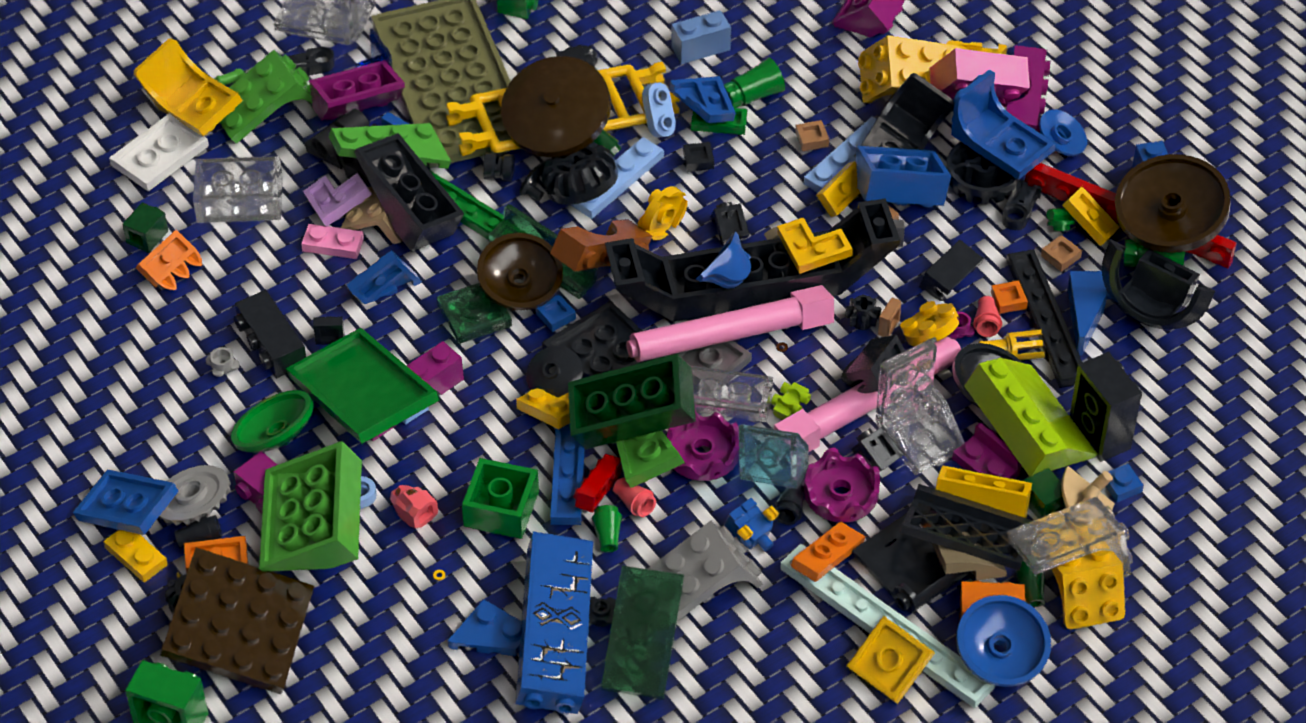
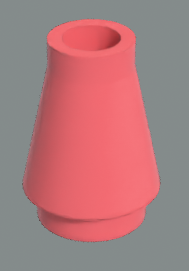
M983 296L978 300V308L973 322L975 330L983 337L995 336L1002 327V319L996 308L995 300L990 296Z
M620 478L613 486V492L619 496L632 515L646 517L654 510L656 498L651 490L639 485L630 488L625 478Z

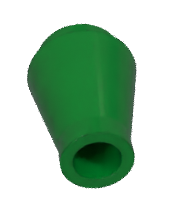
M602 505L595 508L594 515L592 516V522L600 543V550L606 553L618 550L622 515L618 512V508L613 505Z

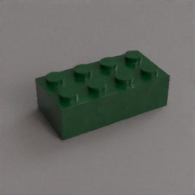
M678 354L568 382L571 436L585 449L696 422L692 368Z

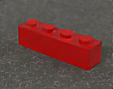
M605 454L601 460L597 461L596 467L590 470L587 479L584 478L581 487L577 488L574 493L576 508L593 513L621 475L622 463L620 458Z

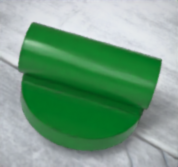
M1065 208L1049 209L1046 215L1049 219L1047 226H1053V231L1070 230V225L1075 224V220H1073V217Z

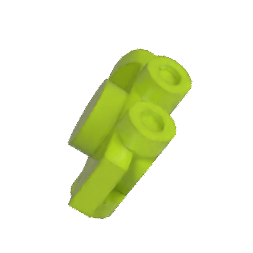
M784 382L780 389V392L784 395L775 394L771 400V404L775 405L773 414L777 418L784 420L802 410L800 404H808L811 399L809 389L795 382L792 385Z

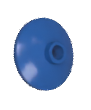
M1052 109L1046 111L1040 117V133L1056 143L1055 151L1066 156H1077L1085 150L1087 146L1086 133L1081 124L1070 114Z

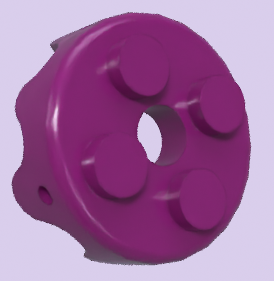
M695 409L696 422L669 428L667 431V438L685 462L673 469L688 479L696 481L715 480L732 471L740 456L739 426L736 422L730 424L718 412L703 417L698 415ZM706 446L711 450L701 453L696 451V448Z
M829 448L817 462L811 463L807 468L804 481L805 500L815 514L826 520L846 523L862 519L875 508L879 499V468L877 466L871 467L860 454H855L852 457H843L838 449ZM839 487H845L849 490V492L845 494H839L835 492L834 489Z

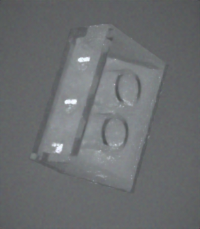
M689 365L692 368L694 405L698 414L712 415L714 412H718L724 418L732 417L746 419L751 422H767L772 398V376Z

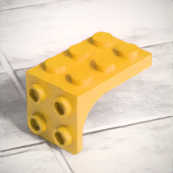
M887 35L862 51L859 55L858 67L860 68L862 101L864 103H871L880 97L893 94L911 73L918 74L931 84L930 67L953 49H960V46Z
M173 38L167 39L134 70V76L159 110L167 115L170 113L182 124L203 137L211 132L222 119L232 113L243 101L237 92L199 69Z
M1073 523L1067 527H1047L1040 532L1032 533V544L1056 577L1062 599L1064 625L1068 629L1118 621L1125 617L1123 563L1093 525L1087 526Z

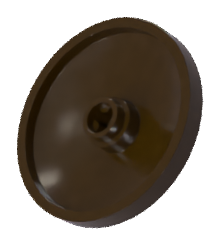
M568 56L544 58L522 69L507 86L501 103L502 121L512 141L530 154L549 158L567 156L591 144L603 131L611 111L610 93L600 72L589 63Z
M1181 154L1156 156L1136 165L1121 180L1115 196L1116 217L1123 232L1138 245L1165 253L1189 251L1211 241L1224 228L1231 207L1230 190L1222 174L1204 160Z

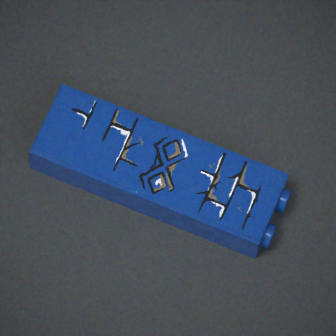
M534 531L532 533L526 557L516 705L526 706L530 709L555 710L562 714H578L585 692L593 541Z

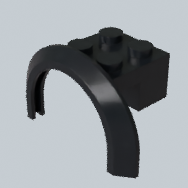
M1113 240L1109 241L1102 260L1103 282L1111 299L1129 317L1153 328L1169 330L1187 327L1198 321L1207 311L1215 290L1200 283L1196 287L1189 305L1183 309L1190 300L1200 274L1150 249L1139 259L1131 280L1122 288L1119 279V266L1126 247Z

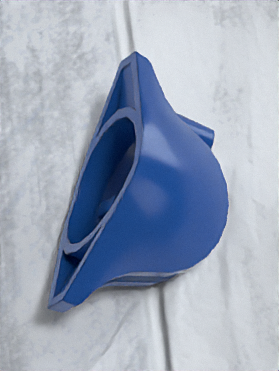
M736 231L730 236L714 261L696 280L712 282L724 288H735L748 277L751 271L749 260L751 256L743 250Z

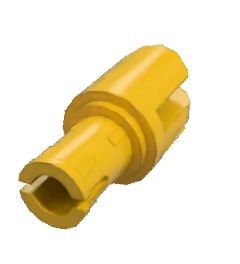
M1041 329L1010 332L1004 336V339L978 342L1000 347L1013 354L1020 361L1045 358L1044 352L1018 354V350L1043 347V340L1017 342L1016 340L1042 335Z

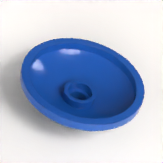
M993 595L982 598L965 611L958 624L956 644L963 663L976 677L989 684L1001 687H1014L1025 684L1042 671L1049 659L1051 636L1048 626L1034 607L1019 598L1007 595ZM994 645H1001L1004 652L996 651Z

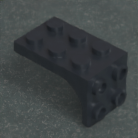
M911 73L888 99L860 146L923 150L942 121L954 109V101L918 74Z

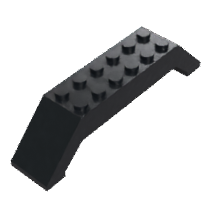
M886 198L859 202L858 207L831 229L813 233L814 237L842 229L853 248V256L799 274L780 238L741 244L743 250L751 256L749 259L751 271L748 277L735 288H724L712 282L696 280L714 261L723 247L661 257L636 245L634 239L631 238L606 242L605 250L616 290L675 322L712 316L791 298V292L819 285H823L832 296L841 295L900 245V237Z

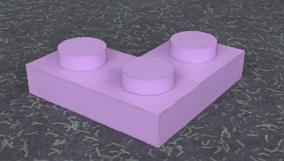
M358 173L336 189L325 175L303 191L326 227L339 220L345 213L372 195Z

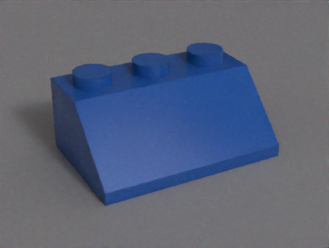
M857 146V186L865 201L886 198L887 202L900 206L907 204H919L924 207L944 206L951 175L935 151Z

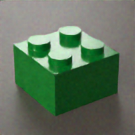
M479 458L462 503L464 527L522 539L539 493L538 470Z
M142 660L125 690L133 723H204L209 714L201 678L191 672H180L170 669L162 663H151Z

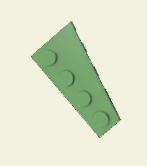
M431 123L331 128L328 136L338 156L357 158L354 153L357 148L399 133L425 166L427 162L436 163L438 168L448 169L451 163Z
M662 430L616 442L625 479L630 488L685 463Z

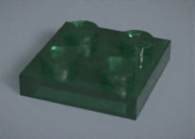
M479 283L437 297V305L458 344L512 326V318L507 309L490 300L482 291Z

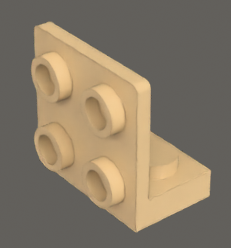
M368 187L372 195L347 212L341 228L357 230L378 225L392 244L402 242V239L390 223L373 188Z

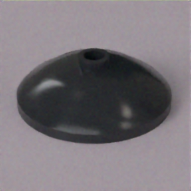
M985 343L971 344L962 348L956 355L952 365L953 377L959 390L978 408L979 406L964 387L978 364L998 358L1021 362L1010 352L995 345Z

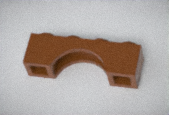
M629 219L611 221L606 235L595 234L578 226L560 229L550 254L573 271L610 266L605 250L606 242L633 238L636 245L649 250L648 245L652 235Z

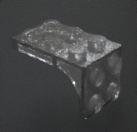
M1097 496L1007 531L1010 543L1035 575L1101 550L1114 552L1123 563V576L1131 575L1130 564L1133 563L1126 544V540H1129L1127 528L1122 522L1118 523L1112 509L1109 506H1104Z

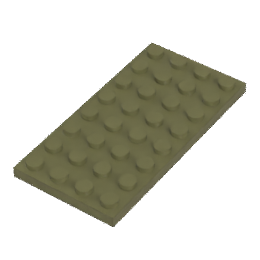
M436 0L371 15L372 25L387 63L405 83V88L400 96L411 123H431L451 163L483 156L486 152L493 153L490 147L476 149L472 154L461 156L459 145L462 143L459 133L470 132L477 134L482 133L483 130L477 117L464 119L459 124L449 126L446 120V115H449L446 103H470L471 95L507 88L511 82L476 0ZM499 102L483 103L499 142L510 140L511 138L502 121ZM427 162L429 168L438 167L436 163Z

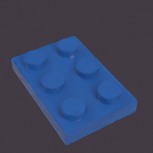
M107 469L73 511V514L81 522L145 535L178 493V489L173 482Z

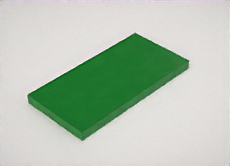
M362 328L351 332L286 368L289 378L303 391L308 393L315 402L361 444L440 401L435 389Z

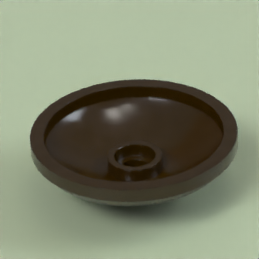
M511 233L494 239L484 248L478 259L477 278L482 291L494 303L512 310H531L546 304L558 292L563 278L562 262L550 254L553 247L545 240L531 234ZM520 279L523 283H516L514 280Z

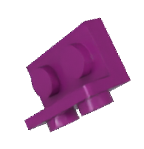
M982 423L975 426L974 436L954 450L952 459L965 470L1014 480L1020 476L1022 465L1006 443L998 437L996 432L988 429Z

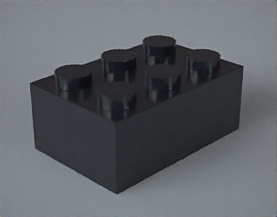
M1109 352L1078 364L1069 415L1096 451V457L1100 462L1131 449L1142 397L1140 386L1130 379L1123 365L1116 361Z

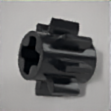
M863 294L855 299L850 298L849 306L845 308V318H850L851 327L854 326L864 331L871 326H877V319L881 315V307H876V298L873 299Z

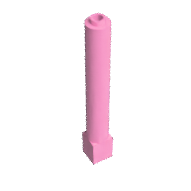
M823 285L791 292V298L633 333L630 335V340L626 343L629 356L631 358L634 357L636 362H642L789 327L799 326L802 330L831 324L834 323V297Z
M947 336L910 355L906 364L884 393L879 394L878 391L871 393L858 392L857 390L861 385H866L865 381L808 413L804 409L794 413L774 425V445L790 462H793L819 447L820 439L952 366L956 355L961 350L959 343Z

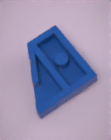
M391 250L364 272L358 274L347 286L350 292L362 303L368 304L378 300L380 297L397 293V287L412 282L413 286H416L422 281L418 274Z
M483 599L448 639V647L453 650H458L459 646L473 647L480 653L497 652L501 655L517 656L520 648L522 621Z

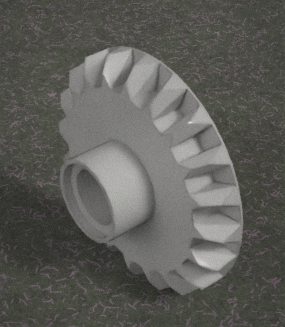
M201 465L188 468L172 476L167 481L175 484L178 493L159 518L164 519L166 523L173 522L175 525H179L184 522L188 525L192 520L199 522L201 517L205 515L210 516L212 510L220 509V503L227 501L226 495L231 492L229 487L231 483L226 472L216 466Z

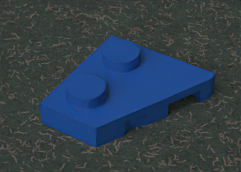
M720 76L670 80V92L707 123L734 121L736 112Z

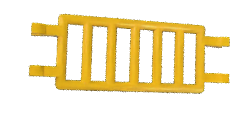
M663 61L654 63L649 68L635 70L629 64L598 70L607 84L611 104L618 116L616 119L608 120L604 130L607 132L647 124L642 101L643 84L658 82L665 84L662 73H666V67ZM627 77L644 113L629 116L612 78ZM506 88L473 94L470 97V103H446L449 115H446V120L449 126L457 125L464 119L477 117L483 130L482 133L477 134L470 132L459 133L462 143L459 145L461 156L472 154L476 149L490 147L493 153L521 149L512 139L499 142L483 103L498 101L501 107ZM670 92L674 114L679 113V107L676 102H680V99Z

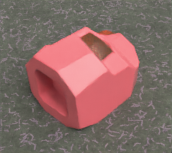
M400 485L391 491L390 500L397 515L408 526L421 528L438 514L437 501L426 490H422L419 487L413 488Z

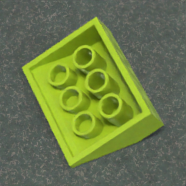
M1004 358L979 363L964 385L1030 477L1047 468L1052 471L1096 457V451L1032 365Z

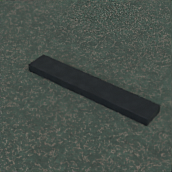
M1035 250L1007 254L1006 261L1014 281L1019 280L1027 298V312L1035 330L1041 329L1042 335L1038 336V338L1043 340L1042 348L1059 388L1075 386L1078 364L1083 362Z

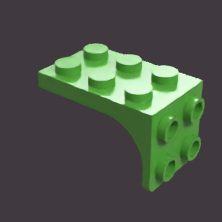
M272 50L229 87L237 92L243 101L232 113L222 119L220 123L231 140L236 144L282 105L294 100H306L312 103L310 85L307 83L310 79L301 67L295 69L296 65L286 54L282 57L278 52Z

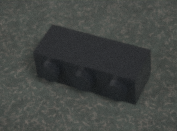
M266 290L235 303L237 315L233 318L236 327L240 332L244 331L246 333L250 348L253 351L257 350L259 352V358L264 369H270L276 379L288 374L287 367L306 358L304 344Z

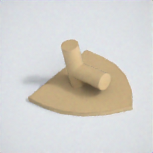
M1069 466L1066 467L1061 482L1062 497L1075 524L1096 525L1106 520L1112 512L1115 503L1100 492L1113 480L1109 472L1103 471L1090 484Z

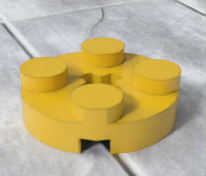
M675 186L667 187L662 191L659 189L654 190L648 198L649 205L644 215L639 219L638 226L651 234V239H664L669 235L665 231L670 226L676 228L684 217L688 201L683 198L686 194Z
M929 301L920 306V312L904 320L900 327L909 345L914 347L929 345L928 339L935 337L939 341L951 334L959 325V315L951 303L936 305L934 301Z

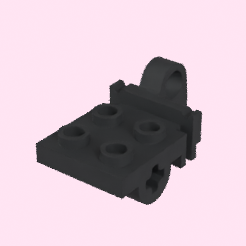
M353 109L304 143L308 153L339 169L344 168L348 179L358 173L361 178L367 180L370 184L358 159L338 156L328 137L331 128L370 126L367 118L359 110Z

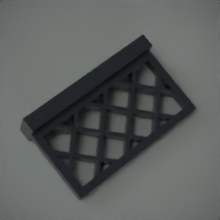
M918 484L900 533L1019 571L1036 521ZM961 532H968L970 535L964 536Z

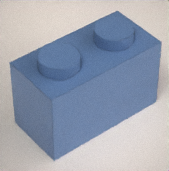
M721 10L671 24V47L681 64L730 50L731 26Z

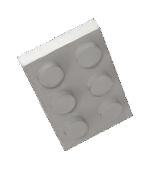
M711 520L633 580L643 597L649 600V605H651L654 615L666 630L726 585L738 581L751 582L757 588L763 585L758 577L762 574L761 570L752 559L748 560L744 554L747 552L746 547L738 541L737 537L734 538L725 526L719 528Z

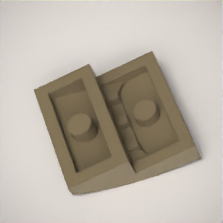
M961 532L964 536L970 535L968 532ZM932 543L946 574L972 571L976 581L1007 577V571L1002 565Z

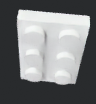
M169 113L109 157L110 164L142 188L150 191L209 146L208 139L191 130Z

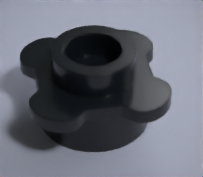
M590 597L589 623L597 627L613 624L616 621L614 608L617 607V601L612 597L607 599Z

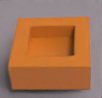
M1019 280L991 286V295L995 300L999 314L1027 309L1028 301Z

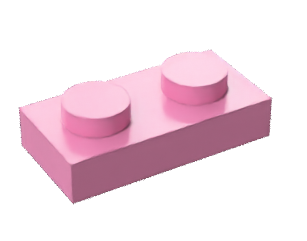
M308 224L301 244L302 252L357 259L364 235L363 231Z

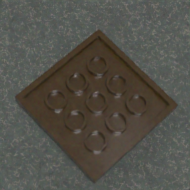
M196 547L160 656L282 694L314 586L271 571L262 572L258 567Z

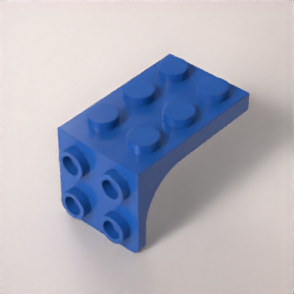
M988 70L983 75H978L965 89H960L956 93L953 100L954 111L951 119V135L1019 180L1055 151L1056 143L1011 115L1002 106L995 93V72Z

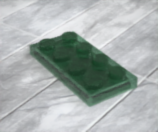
M622 566L601 685L602 690L665 699L684 584L683 574Z

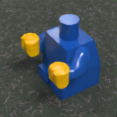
M750 498L741 504L740 507L729 513L724 526L745 547L751 550L759 544L766 552L774 545L768 536L773 527V520L777 518L779 512L772 505L761 512L756 506L757 503Z

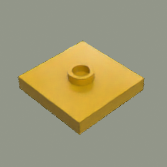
M883 615L846 667L898 704L934 656L935 652Z

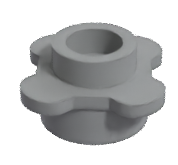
M226 347L216 348L206 357V364L212 367V373L216 377H221L231 370H237L240 366L239 361L234 359L233 351Z

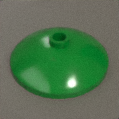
M291 390L278 393L256 404L233 427L231 440L234 446L240 451L258 453L287 445L301 432L309 421L314 406L311 397L304 391Z

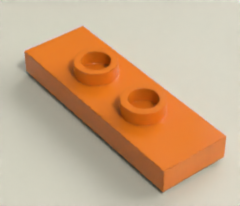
M840 521L796 555L792 560L791 567L812 581L817 582L851 555L852 550L864 542L865 536Z

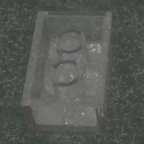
M280 156L196 159L193 203L197 223L281 220L283 176Z

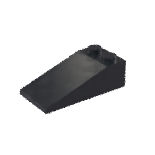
M399 133L355 150L354 153L390 223L411 252L454 235L464 216V212Z

